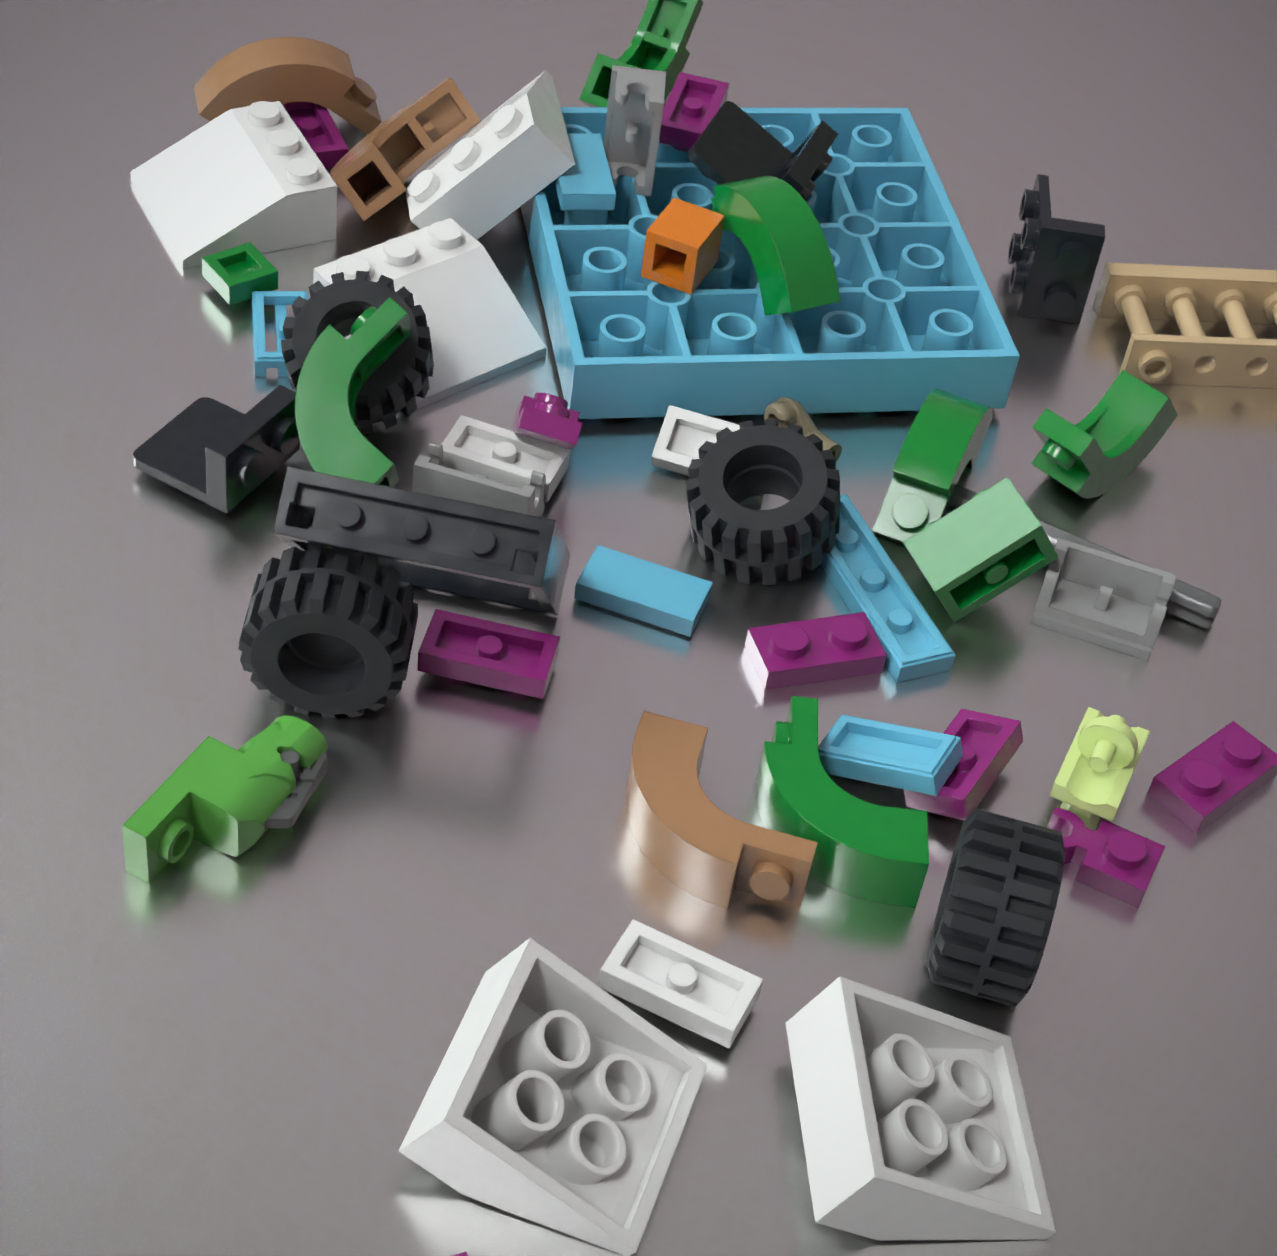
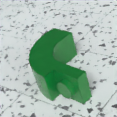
M649 0L637 31L622 56L616 60L597 53L579 100L589 107H608L612 65L666 72L665 101L690 55L686 46L703 6L702 0Z
M760 176L714 186L716 197L711 198L713 206L711 211L725 215L723 230L734 233L747 248L757 273L765 315L792 313L841 301L834 263L823 231L811 208L791 185L777 177Z
M390 297L378 309L370 307L357 318L350 330L352 336L348 340L329 324L319 335L303 363L295 396L296 426L303 450L314 472L388 487H394L400 480L394 463L360 433L355 424L356 401L363 385L383 362L413 333L408 313Z
M1122 370L1099 403L1078 424H1071L1047 408L1043 411L1032 428L1044 443V446L1031 464L1081 497H1098L1109 491L1138 467L1160 441L1178 414L1168 396Z
M934 389L928 395L913 421L893 467L892 481L872 529L876 537L906 547L903 543L904 541L919 533L929 523L944 517L964 468L973 469L993 418L991 407L939 389Z
M792 696L787 721H775L772 741H764L757 773L755 797L764 827L818 842L809 876L820 883L846 895L869 902L916 908L929 867L927 811L876 805L854 797L840 788L826 773L819 757L818 699Z

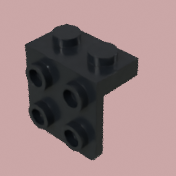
M726 101L690 148L688 157L705 177L713 180L718 185L760 176H773L787 182L806 200L816 187L814 182L833 160V157L827 151L838 136V133L822 120L802 143L791 152L735 103Z
M1037 174L1033 190L1025 189L1022 195L1019 211V220L1024 221L1021 234L1013 233L1010 240L1008 264H1013L1010 275L1009 293L1017 294V312L1019 316L1080 324L1105 241V226L1051 217L1049 176Z
M279 385L246 414L209 397L199 398L134 451V466L138 470L228 513L300 450V439L295 416L296 392Z

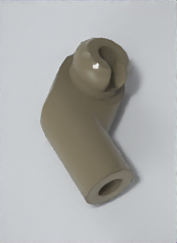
M781 397L766 407L764 422L765 419L778 420L779 427L787 428L790 423L803 427L804 437L814 433L823 441V451L831 450L837 462L841 455L842 447L818 430L799 401L789 397Z

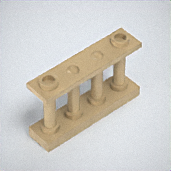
M1106 262L1093 306L1097 317L1126 318L1131 338L1120 372L1124 370L1146 384L1277 389V339H1257L1251 324L1277 325V270ZM1149 319L1176 320L1182 335L1154 334ZM1200 321L1227 323L1233 338L1207 337Z

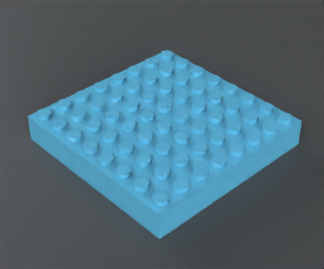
M561 107L567 133L601 134L602 142H604L607 107ZM741 108L791 152L802 143L822 120L838 133V136L827 151L833 157V160L814 182L816 187L805 201L819 222L830 249L839 287L840 302L792 313L765 315L758 277L751 256L743 242L734 233L727 230H722L718 261L692 295L641 277L646 231L672 199L677 198L711 210L713 209L711 198L716 197L714 186L718 184L705 177L698 170L697 166L690 161L688 152L676 150L667 144H658L652 196L637 195L634 187L635 179L628 175L618 176V182L615 187V208L611 211L561 210L554 181L521 206L564 400L568 402V409L580 412L579 419H652L665 417L669 405L710 417L723 415L764 416L766 407L781 397H789L799 401L806 412L811 415L843 412H919L924 401L934 389L989 406L992 409H1004L1006 406L1020 355L908 108Z

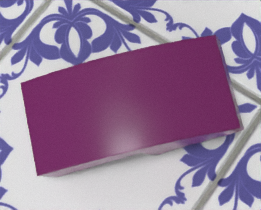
M535 393L534 398L524 395L515 413L513 432L572 450L577 445L582 427V422L578 421L580 412L568 409V402L555 395Z

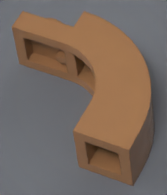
M275 37L247 44L220 59L194 86L198 113L209 122L230 109L250 106L258 101H280L282 105L291 102L319 104L367 135L382 122L376 103V93L364 80L354 76L349 54L337 47L314 39Z
M447 77L411 105L401 108L364 137L336 163L330 171V176L361 219L365 221L406 191L405 181L418 168L481 122V120L452 78Z
M643 711L632 746L625 806L629 827L635 841L652 865L681 889L706 902L728 909L733 889L756 894L767 900H777L801 907L818 842L749 824L723 812L707 797L698 779L708 728Z

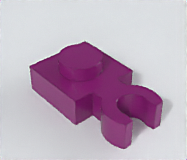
M1054 808L1047 828L1062 832L1065 847L1064 864L1072 863L1080 867L1075 881L1139 908L1166 846L1102 819L1097 831L1085 827L1084 822L1073 812Z

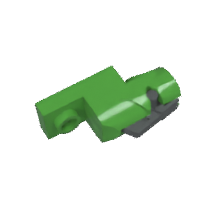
M289 715L277 717L269 727L251 738L238 750L208 736L122 825L126 872L150 883L169 862L175 863L183 857L193 838L221 853L237 857L253 846L269 828L292 827L311 794H314L327 772V752L325 751L328 749L325 736L312 724Z

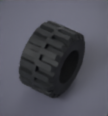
M356 271V279L345 280L344 273L340 272L331 275L333 284L326 287L318 280L308 287L311 296L308 300L298 296L291 305L295 318L285 317L282 327L285 340H281L282 354L293 390L296 391L298 378L311 347L329 324L343 337L351 335L352 325L365 310L370 307L378 309L390 297L408 313L413 333L383 362L363 385L356 401L355 424L359 425L361 434L374 433L373 424L383 421L386 429L397 425L396 414L402 411L409 417L417 409L415 397L425 399L430 388L428 377H433V351L425 312L420 304L414 306L413 294L403 286L395 292L393 279L382 274L377 282H373L370 280L369 271Z
M765 419V425L753 426L752 420L740 422V429L734 432L726 427L716 433V443L706 441L698 449L699 459H692L688 469L689 480H686L690 527L693 542L698 543L699 554L705 562L714 559L715 571L724 576L731 570L736 571L737 581L750 584L752 577L762 578L763 585H775L776 577L786 576L788 581H792L801 577V568L804 566L813 571L822 563V553L830 554L835 546V534H839L840 475L839 470H836V459L831 450L823 451V441L814 433L804 437L803 427L790 423L787 428L779 427L778 420ZM760 494L778 495L789 500L788 503L769 510H755L739 504L751 496Z
M308 543L307 550L305 551L295 546L284 550L281 559L272 557L264 565L262 574H258L239 639L238 650L242 651L240 662L244 671L252 672L250 681L259 690L270 691V699L280 705L285 703L295 706L294 711L306 715L311 711L321 713L322 717L337 718V714L345 713L351 718L364 715L365 708L376 711L384 707L388 697L395 698L401 691L403 681L406 680L418 619V603L413 602L414 591L410 584L399 582L401 573L391 564L386 566L379 564V557L335 548H326L325 546Z
M977 808L969 815L962 825L954 848L933 926L926 961L930 983L1014 1007L1020 1003L1034 982L1057 905L1065 862L1062 832Z

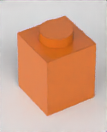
M673 198L646 231L641 277L692 295L718 261L725 215Z

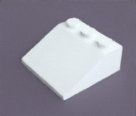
M547 70L431 160L406 188V197L410 221L419 229L451 218L477 240L575 165L554 79Z
M258 101L250 106L230 109L131 171L132 183L182 269L202 266V257L249 242L261 254L336 239L337 185L280 101Z
M451 218L435 222L430 226L389 239L384 243L343 256L338 260L314 268L313 284L319 280L324 287L333 284L332 274L340 272L344 273L345 280L356 279V271H369L370 280L373 282H377L382 274L393 279L395 292L404 286L413 294L414 306L421 305L426 314L427 327L430 329L434 370L433 377H428L430 388L425 399L415 397L416 410L546 356L547 347L485 247ZM348 335L345 338L348 340L352 335Z
M529 938L485 972L404 1138L399 1152L464 1196L620 1255L630 1256L637 1251L708 1064L532 938Z
M841 976L785 1023L815 1223L874 1240H1046L1056 1233L1010 1036Z

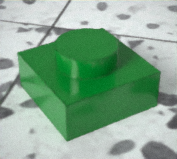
M251 242L202 257V276L229 305L252 299V292L274 291L278 289V270Z

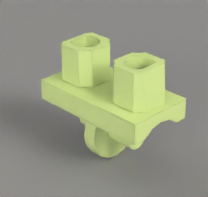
M1088 707L1049 796L1062 801L1060 808L1076 814L1084 822L1085 827L1089 829H1096L1100 817L1113 822L1150 731L1141 727H1129L1126 720L1119 715L1105 717L1100 711Z

